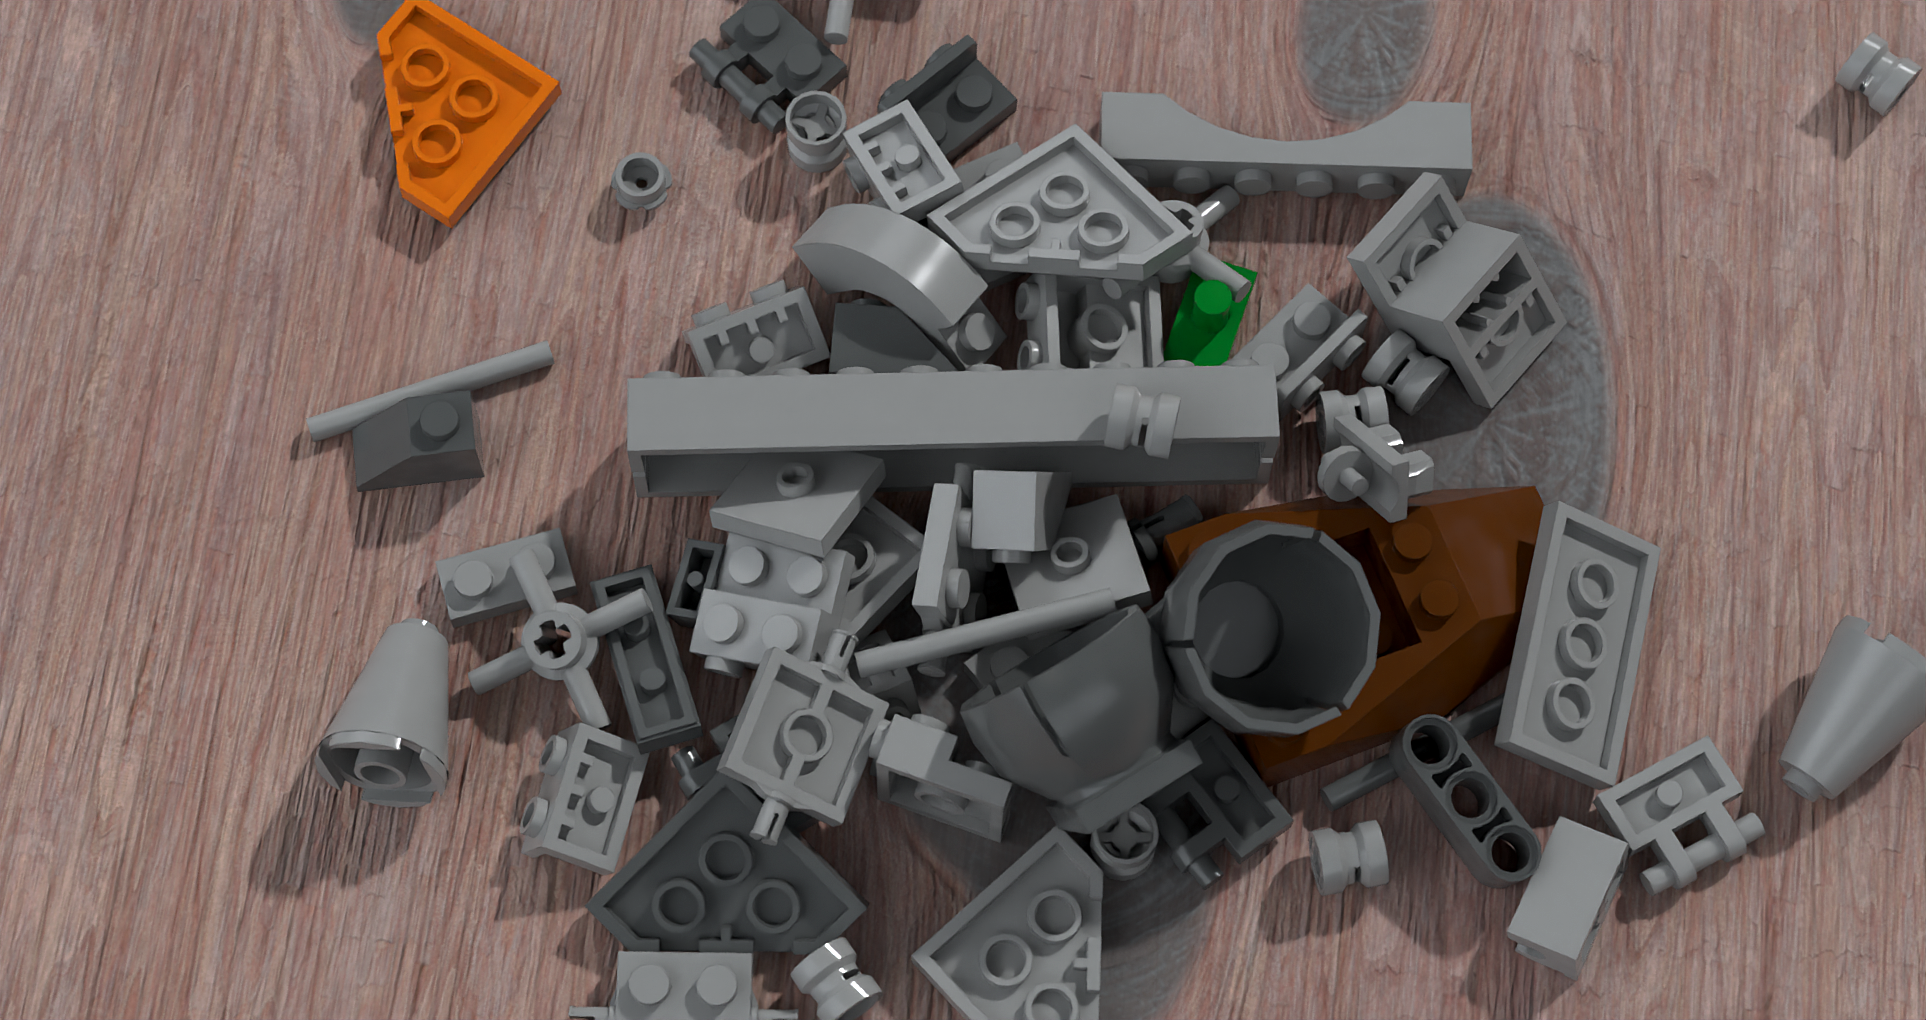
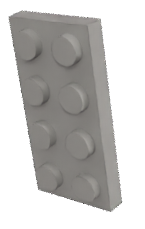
M1561 501L1543 507L1494 746L1597 790L1615 786L1660 556V547Z

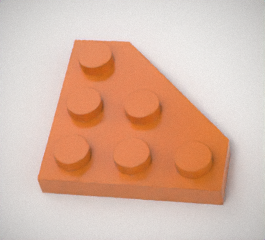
M405 0L376 34L384 75V89L395 149L399 188L404 199L452 229L562 94L560 82L430 0Z

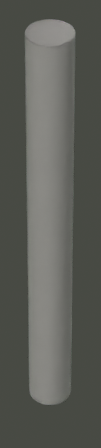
M546 340L306 418L313 441L317 442L351 431L353 428L407 397L467 390L473 391L553 365L555 362Z
M1109 587L855 652L854 654L860 678L1106 616L1115 612L1116 606Z

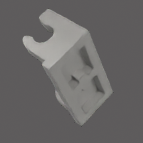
M1559 816L1542 853L1539 867L1533 873L1507 930V938L1518 942L1515 951L1537 963L1564 973L1566 977L1577 981L1628 867V843Z

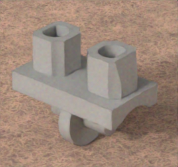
M1351 413L1334 417V428L1340 436L1341 445L1339 448L1327 452L1321 458V464L1317 473L1320 489L1330 499L1337 502L1349 501L1359 496L1389 523L1407 519L1408 499L1431 494L1433 491V459L1422 450L1403 454V441L1400 433L1390 424L1368 428Z

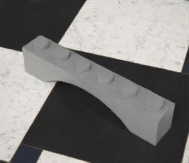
M1102 92L1099 117V146L1144 188L1169 187L1182 193L1196 194L1208 189H1220L1222 186L1227 185L1240 194L1250 196L1262 195L1269 191H1297L1298 194L1305 197H1323L1334 192L1358 193L1361 197L1367 199H1383L1393 194L1403 195L1425 171L1441 175L1454 197L1464 196L1473 169L1471 103L1409 101L1387 117L1354 132L1319 140L1279 141L1249 137L1217 127L1186 111L1162 93Z

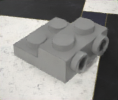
M1033 273L1025 282L1020 284L1015 299L1016 316L1018 319L1027 320L1028 340H1024L1019 349L1017 359L1018 370H1029L1033 365L1040 363H1059L1067 369H1087L1107 361L1124 362L1129 364L1131 368L1157 367L1160 363L1164 362L1159 277L1150 276L1133 287L1120 299H1113L1103 289L1102 281L1104 278Z
M729 532L716 589L704 588L689 652L706 659L705 670L735 678H742L744 668L758 670L765 651L774 646L803 661L821 662L832 630L839 629L856 557L847 551L831 549L825 558Z
M895 714L892 722L882 718L876 728L869 749V756L873 758L869 774L877 777L878 800L1001 843L1010 816L1012 783L1003 780L997 771L986 763L968 760L964 766L957 764L958 736L949 733L950 728L940 720L923 714H913L911 719Z

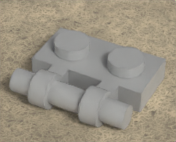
M1708 735L1598 794L1593 801V804L1614 837L1628 843V858L1649 846L1657 856L1658 863L1639 874L1643 887L1651 896H1655L1671 886L1679 890L1697 880L1696 872L1720 859L1730 862L1746 853L1747 844L1765 835L1764 826L1756 814L1751 812L1733 821L1724 807L1727 803L1737 799L1744 790ZM1700 819L1707 830L1708 836L1684 849L1674 832Z

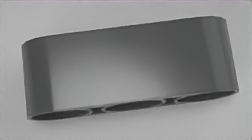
M1436 714L1422 715L1409 722L1393 736L1389 746V758L1394 770L1471 874L1482 885L1493 889L1506 888L1530 877L1538 869L1542 852L1541 844L1536 834L1457 728L1449 720ZM1414 733H1423L1435 741L1438 748V758L1435 764H1426L1415 757L1411 749V739ZM1455 786L1465 787L1475 795L1478 809L1474 818H1466L1455 811L1451 803V794ZM1496 839L1507 841L1514 847L1518 862L1513 872L1501 870L1494 863L1491 849Z

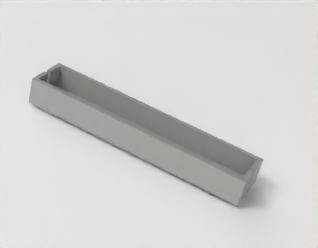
M1246 358L1228 360L1222 363L1221 366H1195L1192 362L1186 360H1169L1160 363L1157 367L1131 368L1129 364L1124 362L1107 361L1087 369H1067L1059 363H1040L1033 365L1029 370H1002L1001 367L992 364H977L966 368L965 371L938 372L936 368L931 366L916 365L904 368L900 373H874L871 369L865 367H847L839 370L836 374H810L803 369L785 368L775 371L772 375L746 376L740 371L725 369L711 372L707 377H681L679 374L670 371H654L647 373L643 378H627V453L631 471L633 472L637 498L721 496L755 453L853 451L884 459L886 478L875 492L933 491L934 483L953 484L955 464L958 462L974 463L979 465L982 470L1073 472L1071 488L1265 484L1269 481L1273 458H1275L1280 439L1275 364L1259 365L1257 361ZM1117 383L1137 387L1141 395L1156 397L1163 392L1182 396L1168 460L1149 456L1142 447L1130 445L1126 449L1120 450L1104 446L1108 418ZM1143 419V425H1148L1149 419Z

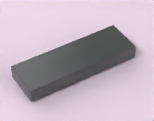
M652 565L591 581L590 586L597 609L640 588L645 590L653 606L652 612L605 634L640 755L704 736L668 616L665 613L666 610Z

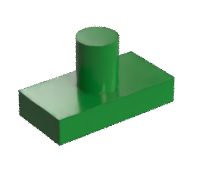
M1222 261L1251 282L1248 294L1238 303L1232 300V293L1226 284L1218 280L1205 281L1192 272L1164 350V362L1169 360H1186L1192 362L1195 366H1221L1222 363L1228 361L1256 283L1258 272Z

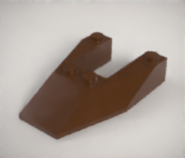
M1535 486L1433 490L1431 494L1408 499L1407 519L1389 523L1359 496L1342 502H1337L1328 496H1321L1227 513L1165 535L1160 563L1169 584H1171L1194 549L1253 520L1312 527L1315 530L1324 532L1361 564L1381 615L1376 666L1348 710L1341 711L1342 715L1289 738L1234 732L1244 758L1267 787L1388 743L1401 728L1422 715L1436 714L1445 718L1511 663L1541 516L1545 506Z

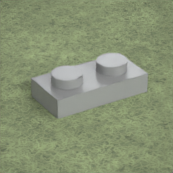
M560 528L435 561L453 628L530 607L509 560L515 554L527 549L534 550L556 600L578 594Z

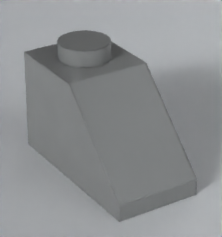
M974 470L971 549H992V562L1031 563V551L1051 550L1055 543L1072 487L1073 472Z

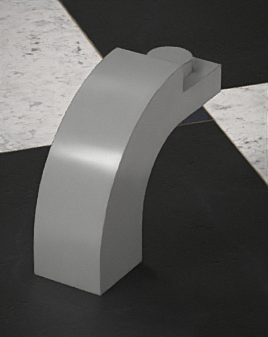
M851 203L829 207L792 246L827 295L860 290L875 294L889 301L913 320L923 334L950 361L957 371H965L970 366L984 364L1008 337L979 298L988 287L979 273L942 238L904 215L868 204Z

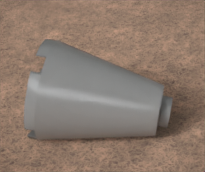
M1847 615L1835 627L1779 758L1780 765L1787 771L1782 778L1783 782L1796 793L1812 802H1815L1820 795L1831 800L1835 799L1926 721V658L1890 633H1888L1884 640H1875L1864 634L1871 623L1862 618Z
M409 618L401 623L388 626L319 743L315 756L317 772L331 786L342 791L344 781L364 788L361 800L399 808L421 807L430 804L434 792L438 791L441 796L445 792L449 775V645L446 638L439 633L437 627L432 623L422 619Z

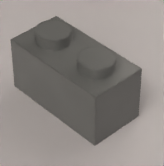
M688 538L665 612L679 626L695 628L704 588L716 589L726 548L724 544Z

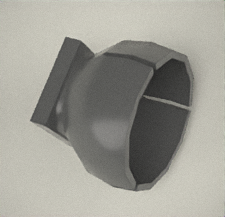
M1253 520L1205 542L1194 549L1166 589L1164 598L1145 613L1159 632L1160 641L1163 644V650L1173 672L1174 682L1179 693L1210 716L1215 722L1235 733L1289 738L1342 715L1341 711L1350 708L1376 666L1381 613L1361 564L1324 532L1304 525Z
M1137 604L1112 612L1030 656L990 682L989 685L980 689L961 706L960 713L973 744L1003 779L1054 800L1046 808L1059 829L1090 834L1203 763L1190 739H1176L1170 732L1174 675L1163 650L1164 647L1160 641L1159 632Z

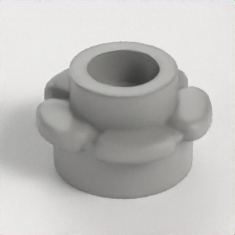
M638 152L630 154L620 161L612 174L611 185L617 191L615 195L616 200L623 207L633 211L638 210L639 207H644L645 210H653L666 201V190L672 186V176L669 169L658 158L649 153ZM639 180H645L648 184L644 188H638L636 183Z

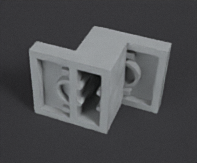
M1424 171L1347 256L1348 261L1391 335L1396 330L1401 329L1416 341V347L1419 352L1449 360L1473 403L1492 409L1567 324L1562 311L1521 235L1466 221L1441 175Z

